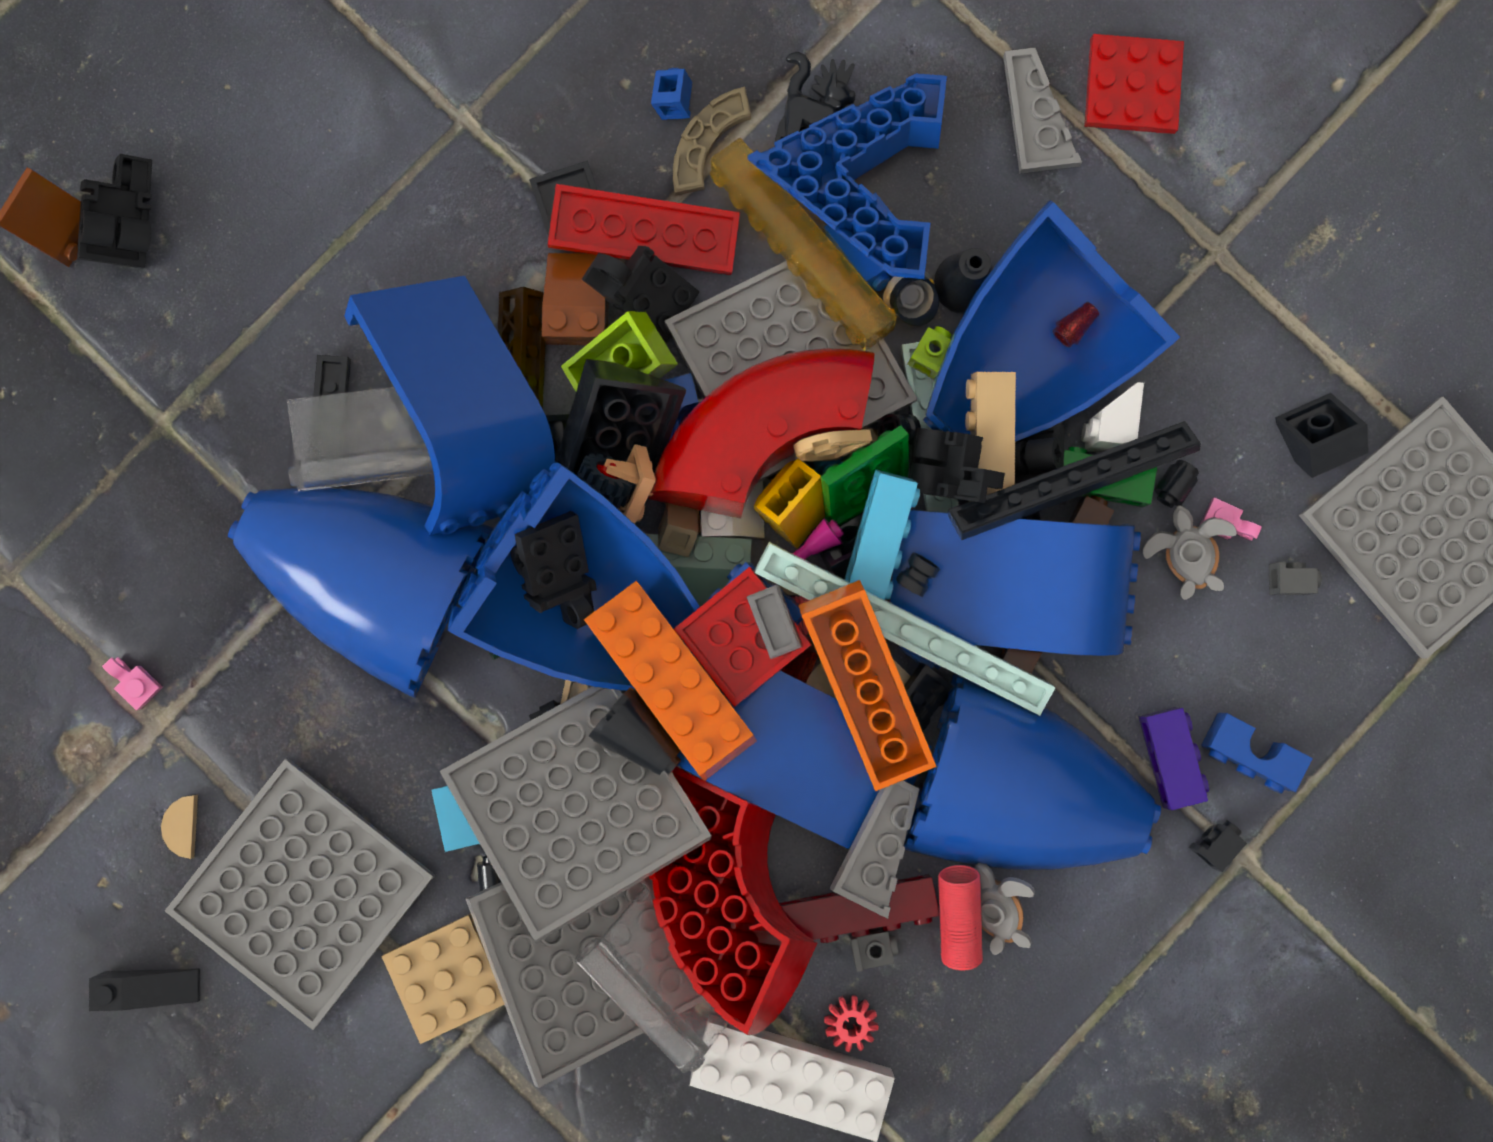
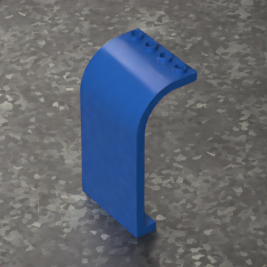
M459 276L350 295L344 317L349 326L359 324L418 429L431 459L435 479V498L431 512L424 525L430 536L439 533L447 535L455 532L458 528L469 525L476 527L487 520L497 517L501 519L522 491L528 494L532 490L530 489V484L538 473L543 469L551 472L549 468L555 463L554 445L546 415L538 399L466 277Z
M910 509L908 519L911 520V527L907 538H902L899 550L902 551V559L899 568L893 569V590L890 603L973 645L1093 656L1119 655L1124 652V644L1131 645L1132 626H1126L1127 613L1134 614L1135 595L1129 594L1130 582H1137L1138 564L1132 563L1133 551L1140 550L1141 532H1135V525H1101L1020 518L961 540L948 517V513ZM913 552L922 555L940 568L935 578H928V589L923 597L914 594L896 581L901 571L906 570L907 567L910 568L908 559Z
M779 671L735 707L725 696L753 733L757 742L705 781L850 849L879 790L875 791L837 699L782 671ZM680 751L677 756L681 761L677 766L701 778ZM918 774L904 781L914 785Z

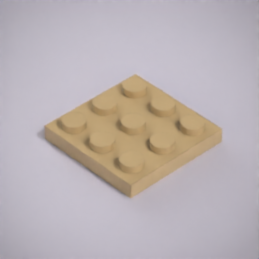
M471 913L381 956L420 1044L505 1005Z

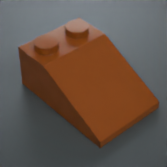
M27 167L0 210V227L70 267L72 262L77 259L81 201Z
M548 253L542 305V338L546 345H587L608 328L609 302L582 280L597 255Z

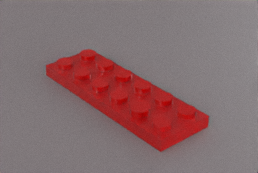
M556 184L548 248L593 255L602 253L614 258L630 260L640 245L652 249L655 252L654 255L668 266L732 275L740 212Z

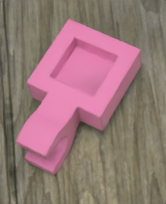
M1215 497L1211 499L1200 523L1201 525L1208 518H1222L1235 526L1238 535L1251 541L1253 538L1257 539L1262 528L1255 523L1241 520L1240 517L1243 510ZM1218 535V536H1220V537H1222V538H1224V539H1227V540H1228V539H1231V537H1232V536Z
M111 657L102 666L107 673L120 681L114 689L135 710H141L163 688L142 666H136L131 670L119 657L116 659Z

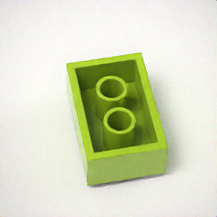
M627 311L561 365V368L575 391H577L586 359L618 363L657 378L663 377L677 366L678 363L646 312Z

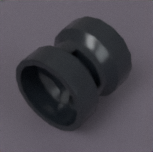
M886 414L878 423V436L886 431H893L901 425L909 434V445L914 442L915 430L921 428L917 417L912 414Z
M913 552L908 559L910 568L907 567L906 570L901 571L896 581L914 594L923 597L928 589V578H935L940 568L922 555Z

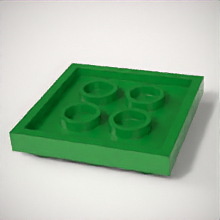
M901 425L893 431L889 430L882 433L877 441L866 448L857 449L849 459L840 465L835 464L829 467L824 475L821 476L825 519L828 522L834 519L840 527L864 511L875 469L908 478L909 434Z

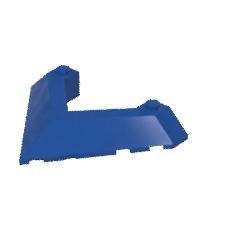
M916 73L906 78V83L894 89L889 86L871 95L869 101L857 107L852 104L809 125V128L801 132L796 131L774 142V147L762 153L757 150L747 155V160L889 275L924 279L931 223L898 220L891 212L886 213L877 204L878 199L862 184L858 185L854 180L908 146L939 149L947 76Z

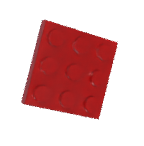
M1093 34L1090 39L1084 127L1175 134L1179 127L1184 41Z
M748 567L674 628V631L734 707L813 645L793 620L803 647L770 659L747 596L768 587L754 572L752 567Z

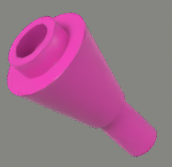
M824 518L804 542V545L792 554L805 560L811 555L843 544L840 537L844 533L834 519L828 522Z

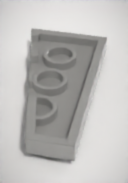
M1036 48L1005 51L1003 59L1019 174L1079 167L1082 164V160L1072 144L1071 133L1063 122L1060 106L1057 99H1054L1049 87L1050 82Z
M903 780L879 790L830 886L833 892L888 919L891 908L889 907L892 891L895 892L898 879L896 874L899 861L903 859L905 846L903 845L907 830L911 826L919 788Z

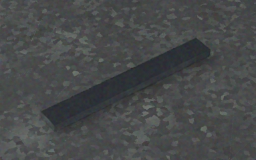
M1183 421L986 495L985 503L970 501L948 509V517L961 540L1200 451L1201 443L1188 424Z

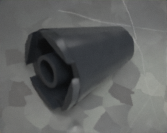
M971 248L947 257L939 265L935 273L934 286L938 293L939 301L950 311L957 313L965 312L976 291L993 270L991 260L985 251Z
M632 687L611 707V710L589 734V737L594 742L657 775H660L663 771L669 775L681 761L677 756L681 750L638 692Z

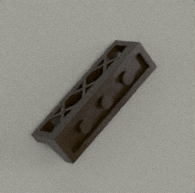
M527 287L499 292L498 333L543 409L545 341L542 338V305L544 292ZM515 298V308L510 313V299ZM513 329L514 337L511 343H509V334Z

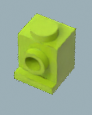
M936 326L934 330L928 327L907 365L935 379L951 342L952 334L939 326ZM932 343L939 347L940 351L937 353L932 352L929 349V344Z

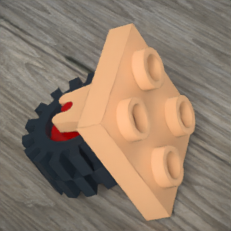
M634 444L627 462L613 460V457L608 455L604 458L602 454L598 453L596 456L594 454L586 455L577 476L607 498L634 524L640 522L644 515V504L648 496L653 495L650 492L655 483L652 461H650L647 448Z

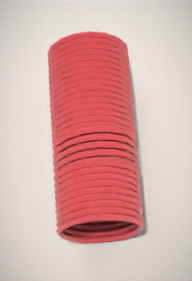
M965 865L949 866L939 872L938 875L941 960L944 965L954 970H972L983 961L980 873L976 869Z

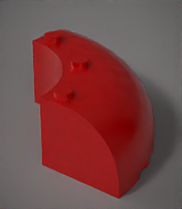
M833 348L804 350L771 358L734 375L709 393L679 425L665 447L655 469V483L650 492L653 495L648 496V499L741 519L746 502L760 478L771 467L793 455V445L796 442L827 432L862 429L873 372L874 352Z
M676 766L672 770L673 775L712 836L711 840L649 876L653 883L655 914L660 928H663L670 945L668 948L680 970L685 972L693 984L694 990L699 995H702L714 1007L713 1010L725 1021L746 1035L758 1034L778 1017L791 999L818 943L807 937L789 920L782 910L771 885L768 870V842L776 814L707 781H703V779Z

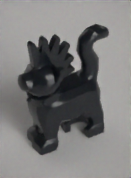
M800 52L789 54L786 57V61L797 64L799 70L790 79L787 89L788 98L785 104V113L779 123L775 142L796 131L801 132L809 128V125L844 109L847 105L853 104L856 97L855 91L850 90L847 85L855 64L852 63L845 71L846 62L842 60L838 70H836L835 60L831 59L830 72L827 71L824 65H821L820 69L823 78L815 75L814 80L818 85L813 84L811 87L815 93L822 97L818 101L803 95L801 91L803 84L810 76L811 63L809 59Z

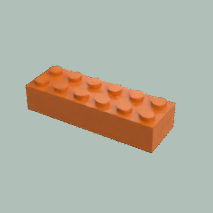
M855 581L798 605L875 791L937 767L861 581Z
M637 581L584 619L703 781L707 780L757 742L753 733Z

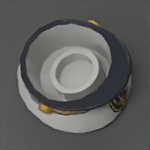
M926 271L924 279L894 276L888 282L884 291L883 301L886 310L892 315L899 316L903 322L909 325H925L937 314L939 296L934 287V281Z

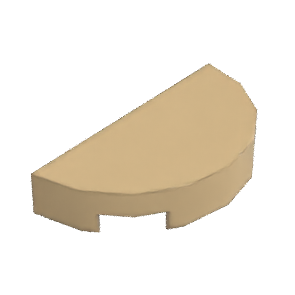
M198 794L181 797L173 802L164 813L161 823L162 838L167 847L176 855L189 859L195 858Z

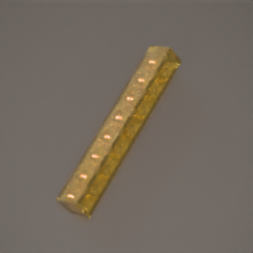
M738 138L712 156L710 176L719 188L724 187L729 193L732 204L738 210L743 209L748 215L751 226L757 232L762 231L768 238L767 242L770 248L776 254L780 253L787 260V266L792 274L796 277L800 276L805 281L806 288L814 299L819 298L824 303L830 318L834 322L839 321L846 329L847 337L854 345L859 344L864 351H867L894 331L897 316L795 199L747 160V155L753 153V151L741 138Z

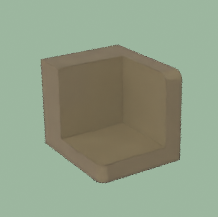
M667 503L658 527V549L689 557L699 532L698 511Z

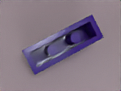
M1174 707L1138 716L1162 807L1168 810H1175L1207 802L1206 793L1209 792V784L1206 776L1200 772L1198 762L1201 761V754L1197 744L1192 742L1190 731H1192L1193 725L1189 714L1184 712L1183 708Z

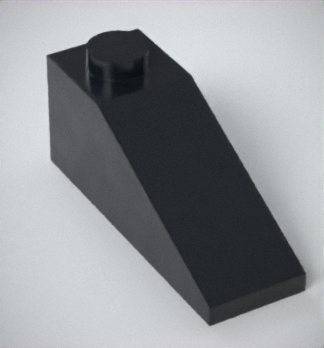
M200 969L105 971L89 978V1011H122L200 1001Z

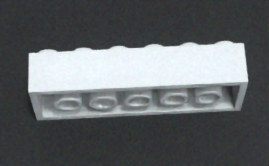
M709 1014L691 1073L689 1086L877 1142L895 1077L891 1068L765 1030L758 1034L746 1035L723 1018Z

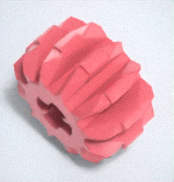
M852 995L850 1004H846L845 998L841 996L839 997L841 1007L838 1008L830 1004L828 1008L833 1015L824 1017V1023L830 1025L825 1030L827 1037L835 1036L833 1040L835 1047H839L845 1041L846 1052L851 1051L852 1043H856L857 1048L861 1051L864 1049L863 1039L870 1043L874 1041L872 1034L868 1031H878V1024L872 1021L877 1017V1013L875 1010H868L870 1004L866 999L858 1005L857 996ZM849 1017H855L858 1026L853 1024L854 1029H847L846 1023H844L845 1020L849 1022Z

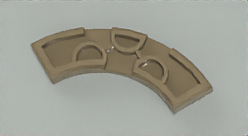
M745 87L731 90L713 99L697 116L692 118L685 128L674 156L673 185L675 196L705 190L704 166L712 146L728 129L741 122L751 120Z

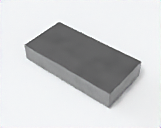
M778 584L747 596L770 659L803 647Z

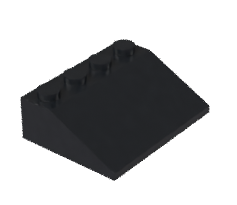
M586 359L555 463H560L577 475L586 455L594 454L596 456L598 453L602 454L604 458L608 455L613 457V460L627 462L634 444L647 448L654 473L663 451L669 443L686 389L618 363Z

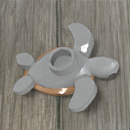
M1178 505L1173 512V524L1177 530L1174 533L1159 531L1151 535L1142 548L1143 556L1148 559L1158 551L1166 549V560L1169 568L1183 582L1180 588V595L1184 600L1194 595L1195 588L1202 589L1207 585L1211 590L1222 591L1224 583L1219 577L1214 575L1218 567L1220 554L1217 543L1212 537L1216 535L1236 536L1235 526L1227 520L1216 517L1208 518L1199 527L1193 526V517L1190 511Z
M977 863L975 869L980 873L982 929L993 936L990 943V951L994 955L1001 953L1005 948V942H1015L1019 947L1029 948L1032 941L1029 935L1021 930L1024 914L1021 902L1017 896L1034 897V888L1028 882L1015 877L1005 878L1002 882L996 880L993 870L989 865Z

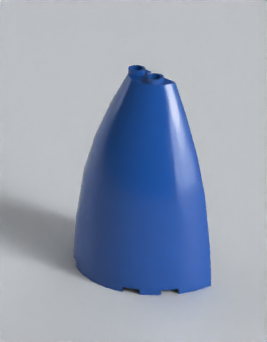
M1049 200L1016 237L976 291L953 334L938 371L925 413L926 417L923 421L932 430L940 429L944 432L970 434V431L966 430L965 419L966 413L971 412V399L966 398V382L968 379H971V374L975 372H1016V442L1051 428L1087 409L1140 372L1174 344L1180 336L1141 294L1132 289L1095 250V245L1053 201Z
M553 463L549 468L551 472L543 469L533 478L530 484V489L532 490L528 494L522 491L490 534L477 556L476 573L470 572L466 576L458 593L461 596L458 602L460 608L455 606L452 609L448 631L495 655L552 677L599 688L627 691L632 687L635 690L588 625L576 629L565 623L560 604L542 613L530 607L529 602L524 599V594L527 592L521 586L525 583L524 578L517 572L511 559V549L517 546L514 534L531 527L535 528L538 524L569 511L578 514L589 572L585 573V575L595 580L597 588L596 591H591L594 611L635 581L640 584L673 629L700 608L677 570L638 526L601 493L560 463Z
M304 487L260 490L256 494L249 492L242 503L244 512L240 520L234 521L230 527L228 537L233 539V545L262 584L285 610L319 641L370 675L416 698L442 643L440 638L450 619L452 609L460 598L458 593L470 572L475 573V565L478 561L477 556L494 528L486 524L476 527L469 525L458 528L451 534L444 535L439 533L430 536L424 525L433 506L390 494L346 488Z
M953 672L950 682L953 687L949 691V696L943 705L937 725L940 732L932 755L937 767L927 771L923 788H919L911 826L907 830L903 845L905 850L954 862L974 865L982 863L990 867L1008 870H1055L1090 866L1136 857L1140 853L1147 854L1152 845L1151 828L1153 823L1156 824L1159 820L1161 806L1155 804L1153 796L1124 766L1092 738L1056 713L1044 708L1041 715H1038Z

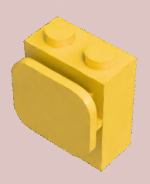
M798 458L787 463L758 496L754 504V510L761 519L769 523L776 533L796 549L825 517L821 475Z

